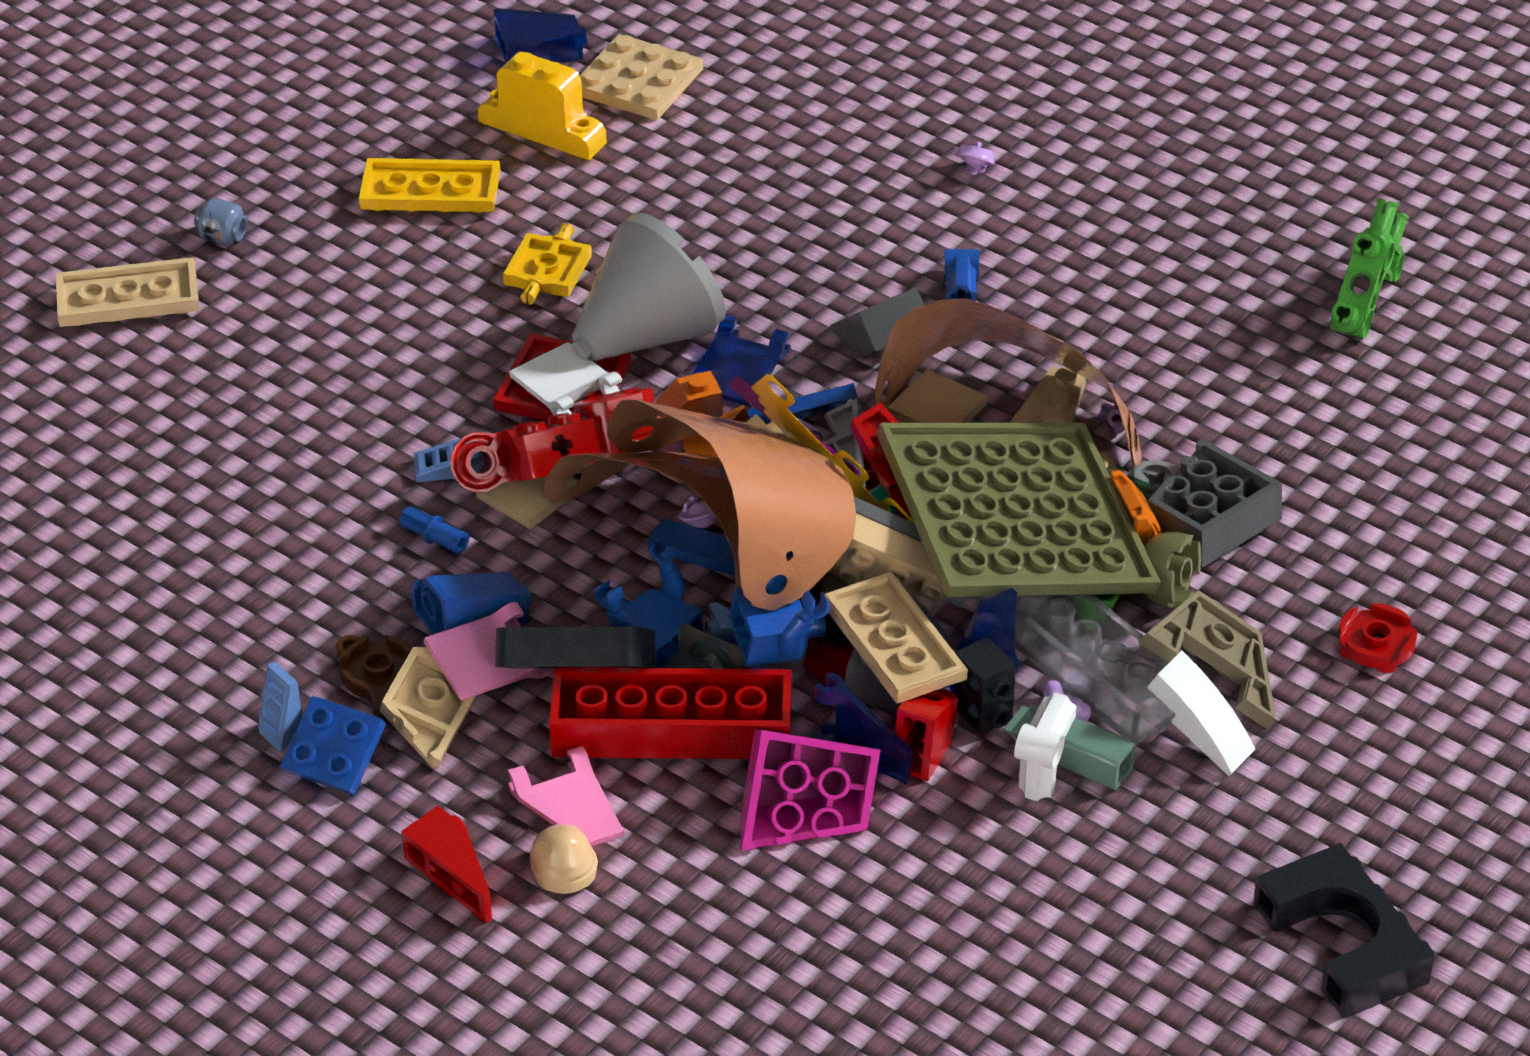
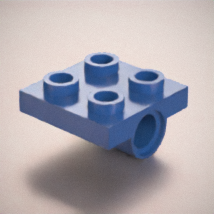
M312 695L280 768L289 774L354 796L386 723L381 718Z

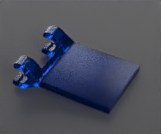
M726 314L725 319L719 324L712 343L692 375L711 370L722 391V399L752 407L750 403L728 386L735 376H740L752 386L766 374L771 375L778 362L785 358L791 349V345L785 344L790 336V332L776 329L771 336L769 346L739 338V330L734 329L738 318Z

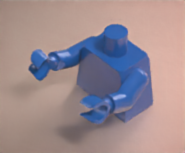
M657 541L650 548L649 552L660 565L659 573L663 581L660 592L655 589L646 590L631 602L623 597L622 586L619 585L609 591L610 580L599 585L595 589L594 594L598 603L603 608H607L605 613L610 627H641L655 630V668H666L686 652L684 649V625L703 633V619L701 609L682 601L686 586L677 564L672 561L673 557L677 554V548L673 545H668L664 550L661 542Z
M792 551L786 554L787 561H789L793 557ZM784 575L774 576L767 583L766 592L770 595L779 593L785 587L787 578ZM735 588L728 618L745 666L752 667L801 659L804 656L808 638L824 637L826 620L824 616L829 613L830 604L824 593L821 591V599L817 606H815V600L810 591L807 590L803 593L801 602L798 599L793 603L771 611L752 606L750 600L743 595L742 588Z

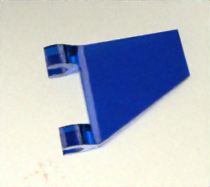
M1013 588L979 603L956 651L988 636L1016 664V674L1019 672V662L1014 648L1017 592ZM954 684L941 688L942 690L949 687L950 691L954 693Z
M828 673L826 675L825 687L820 684L815 686L814 699L821 704L837 705L835 723L824 721L822 723V735L813 732L811 738L879 749L880 756L877 771L907 784L910 781L913 750L850 691L839 675Z

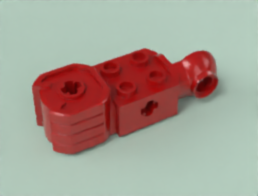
M636 387L585 399L573 405L575 410L573 414L562 413L547 417L548 424H545V421L537 423L531 421L514 425L513 429L492 434L472 432L462 437L453 448L450 457L453 476L464 489L475 493L488 492L498 487L501 483L533 480L548 476L556 463L566 455L632 453L616 449L615 444L608 439L607 427L613 410L619 401L623 399L640 400L656 404L653 402L655 400L653 390L650 387L644 389ZM651 426L638 428L632 434V439L642 440L648 437L653 428ZM476 452L481 453L484 458V466L479 472H475L471 467V458Z

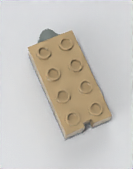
M854 497L856 508L854 536L846 551L828 573L852 585L892 571L909 595L914 596L932 617L945 602L962 608L966 597H945L915 524Z

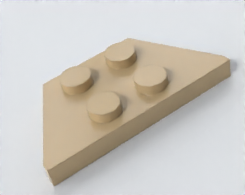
M413 647L386 693L379 711L431 767L437 769L477 695L460 701L428 648Z

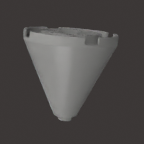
M633 213L618 225L572 334V347L580 358L598 361L707 335L725 319L726 308L724 298L713 274L700 256L692 261L678 246L685 239L661 220L648 214Z

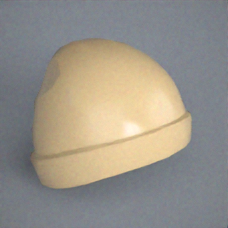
M570 824L552 825L536 836L529 858L532 874L540 887L550 892L567 894L580 891L593 882L596 877L598 860L587 837L578 827Z

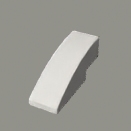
M1183 651L1168 663L1147 686L1151 692L1176 714L1171 722L1228 776L1255 750L1245 728L1231 706L1203 671Z

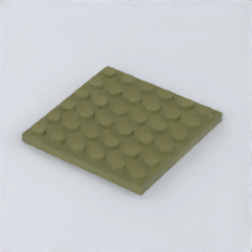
M880 423L876 435L945 597L1136 594L1157 592L1161 581L1085 423Z

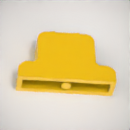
M516 53L498 70L497 89L491 91L490 97L478 108L479 123L586 160H590L607 143L606 129L603 124L597 119L587 116L583 111L582 82L579 74L570 67L532 55L531 53Z

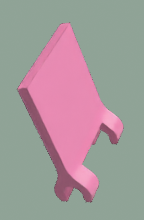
M511 602L503 606L490 616L424 638V644L460 701L522 679H541L550 675L551 671L549 668L512 669L495 667L496 628L521 626L517 618L523 617L524 612L517 602Z

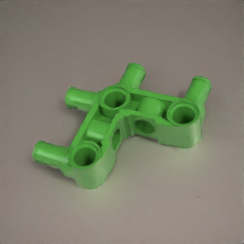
M1377 198L1370 227L1365 228L1362 233L1359 232L1353 241L1351 259L1338 300L1332 308L1330 330L1362 339L1367 337L1383 280L1396 282L1402 271L1405 258L1400 241L1409 216L1401 212L1396 213L1399 207L1398 203L1389 200L1386 202L1385 199ZM1363 277L1369 278V289L1365 293L1356 294L1354 291L1356 281Z

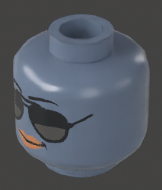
M211 198L204 206H199L196 210L194 224L198 226L199 236L205 241L222 246H230L235 241H240L246 232L247 216L243 214V210L238 204L218 198Z

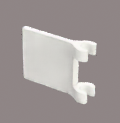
M569 342L509 371L510 377L545 404L553 415L562 413L572 414L569 408L573 407L575 401L599 389L603 395L621 391L616 386L622 382V378L617 372H606L591 359L587 358L584 360L580 358Z

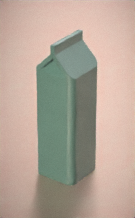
M1023 705L1004 727L1003 732L1010 734L1016 741L1021 727L1025 723H1031L1039 705L1032 708ZM1075 717L1065 736L1064 748L1058 766L1116 791L1133 769L1136 743Z

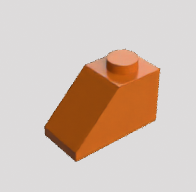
M711 370L676 378L655 401L659 405L716 417L723 415L722 391Z

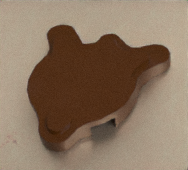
M385 635L386 642H369V636H343L336 644L337 655L341 664L340 676L343 685L354 695L368 700L375 716L385 717L379 711L381 703L412 647L401 639Z

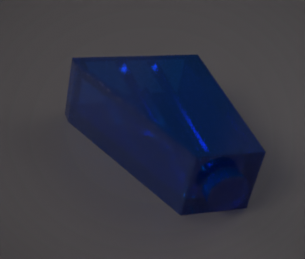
M501 8L493 9L495 37L505 64L518 52L531 53L532 55L558 63L583 59V46H587V34L584 26L579 27L575 15Z

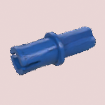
M405 507L401 511L400 525L423 536L426 543L432 544L434 542L458 555L466 549L469 543L468 533L445 523L443 517L438 515L432 517L414 507Z

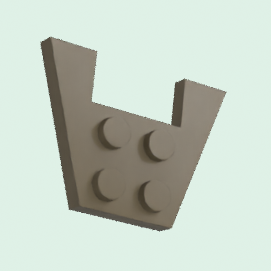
M1196 591L1138 642L1167 663H1170L1179 654L1180 648L1183 646L1189 654L1198 656L1213 666L1219 674L1241 685L1235 706L1237 710L1266 729L1276 721L1261 632L1201 591Z

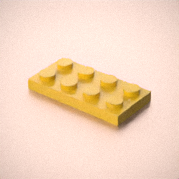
M367 158L359 195L360 210L494 212L501 172L500 161Z

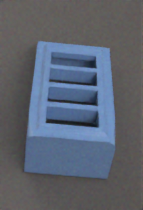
M461 438L413 453L416 482L455 479L451 471L450 457L454 446ZM476 452L471 458V467L475 472H479L484 466V458L481 453ZM425 463H433V466L426 468Z
M273 661L267 665L259 716V733L277 750L283 751L289 748L302 719L298 682Z

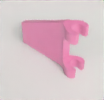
M583 746L567 750V754L571 759V762L567 763L570 771L569 774L531 786L527 771L523 765L508 770V775L512 781L508 783V787L512 796L550 824H570L578 827L587 837L591 847L624 836V830L592 770L588 755Z

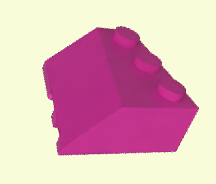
M755 729L741 808L740 850L744 851L758 847L867 830L880 750Z

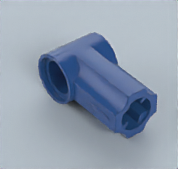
M945 248L944 279H947L946 300L966 298L976 301V280H979L980 249Z

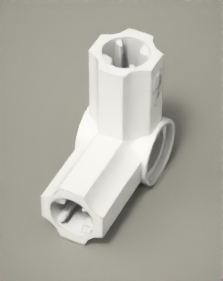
M1054 692L1052 696L1044 697L1031 723L1023 724L1018 734L1014 757L1020 759L1019 788L1024 792V797L1027 799L1039 801L1042 798H1051L1055 790L1057 765L1063 752L1065 736L1076 717L1077 706L1072 704L1066 695Z

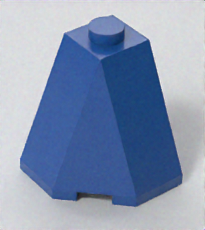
M510 572L432 575L410 584L413 612L432 635L490 616L511 602H517L524 612L523 617L517 618L519 624L524 625L530 622L529 605L532 604L530 592L523 583L519 584Z

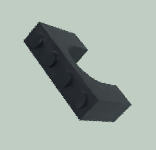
M1341 843L1256 876L1253 905L1274 932L1315 916L1339 915L1358 922L1372 936L1373 939L1366 945L1324 962L1321 991L1343 1019L1430 983L1434 963V954L1430 945L1418 937L1410 927L1406 916L1394 908L1387 899L1382 887L1370 879L1363 870L1358 858L1351 856Z

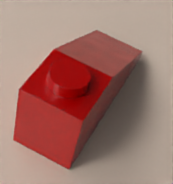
M438 805L401 831L404 859L483 922L488 923L492 920L490 891L467 828L458 816H451Z

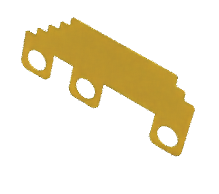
M766 374L751 386L753 391L760 397L758 399L759 402L765 407L764 413L789 438L820 451L843 469L852 487L854 497L890 513L892 512L889 509V505H893L905 515L908 521L913 522L912 518L891 498L887 497L878 502L861 485L869 479L867 472L844 450H840L835 455H832L787 409L795 403V400L772 375ZM769 381L776 383L785 392L786 400L779 397L771 389ZM844 457L851 460L859 468L861 476L853 473L845 465Z

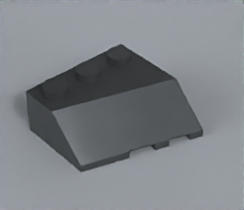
M1201 438L1196 444V451L1191 457L1186 455L1180 462V470L1174 476H1168L1150 497L1148 505L1163 532H1180L1194 535L1192 540L1199 541L1201 545V567L1203 568L1282 519V483Z

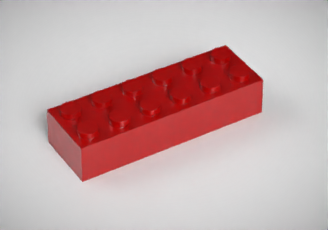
M554 667L549 720L551 757H569L567 750L583 746L588 758L750 759L755 729L791 734V669Z

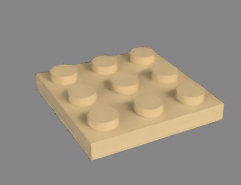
M618 34L581 73L582 98L658 120L703 70V58L662 47L659 44L635 39L628 35Z

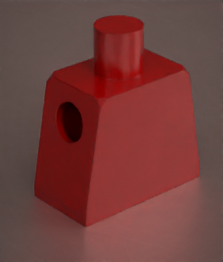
M938 689L904 701L898 707L891 764L892 770L928 782L954 737L958 698L953 692L946 689ZM920 741L924 742L923 748L918 745Z

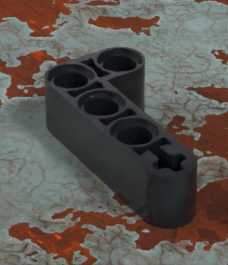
M641 627L496 628L495 667L512 669L554 667L655 668V630Z

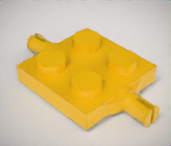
M566 223L560 226L559 231L554 236L527 233L503 273L504 285L525 289L520 295V299L524 304H527V302L529 305L533 304L540 292L569 297L592 257L591 245L570 240L574 233V228L570 224L566 227Z

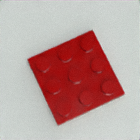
M530 333L510 370L567 342L572 345L573 341ZM627 353L593 362L606 372H617L623 380L631 364V354ZM508 372L493 399L494 410L548 421L547 417L553 416L551 410L513 380ZM599 389L574 403L601 396L603 393ZM574 406L569 408L572 414L575 413Z

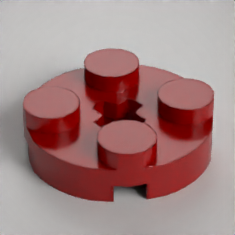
M1370 604V609L1358 611V607L1347 611L1340 621L1338 632L1339 653L1345 659L1352 660L1366 667L1376 668L1381 673H1392L1397 670L1399 664L1406 662L1413 655L1416 647L1417 630L1416 628L1414 630L1410 625V617L1393 606ZM1377 633L1384 635L1383 638H1374Z

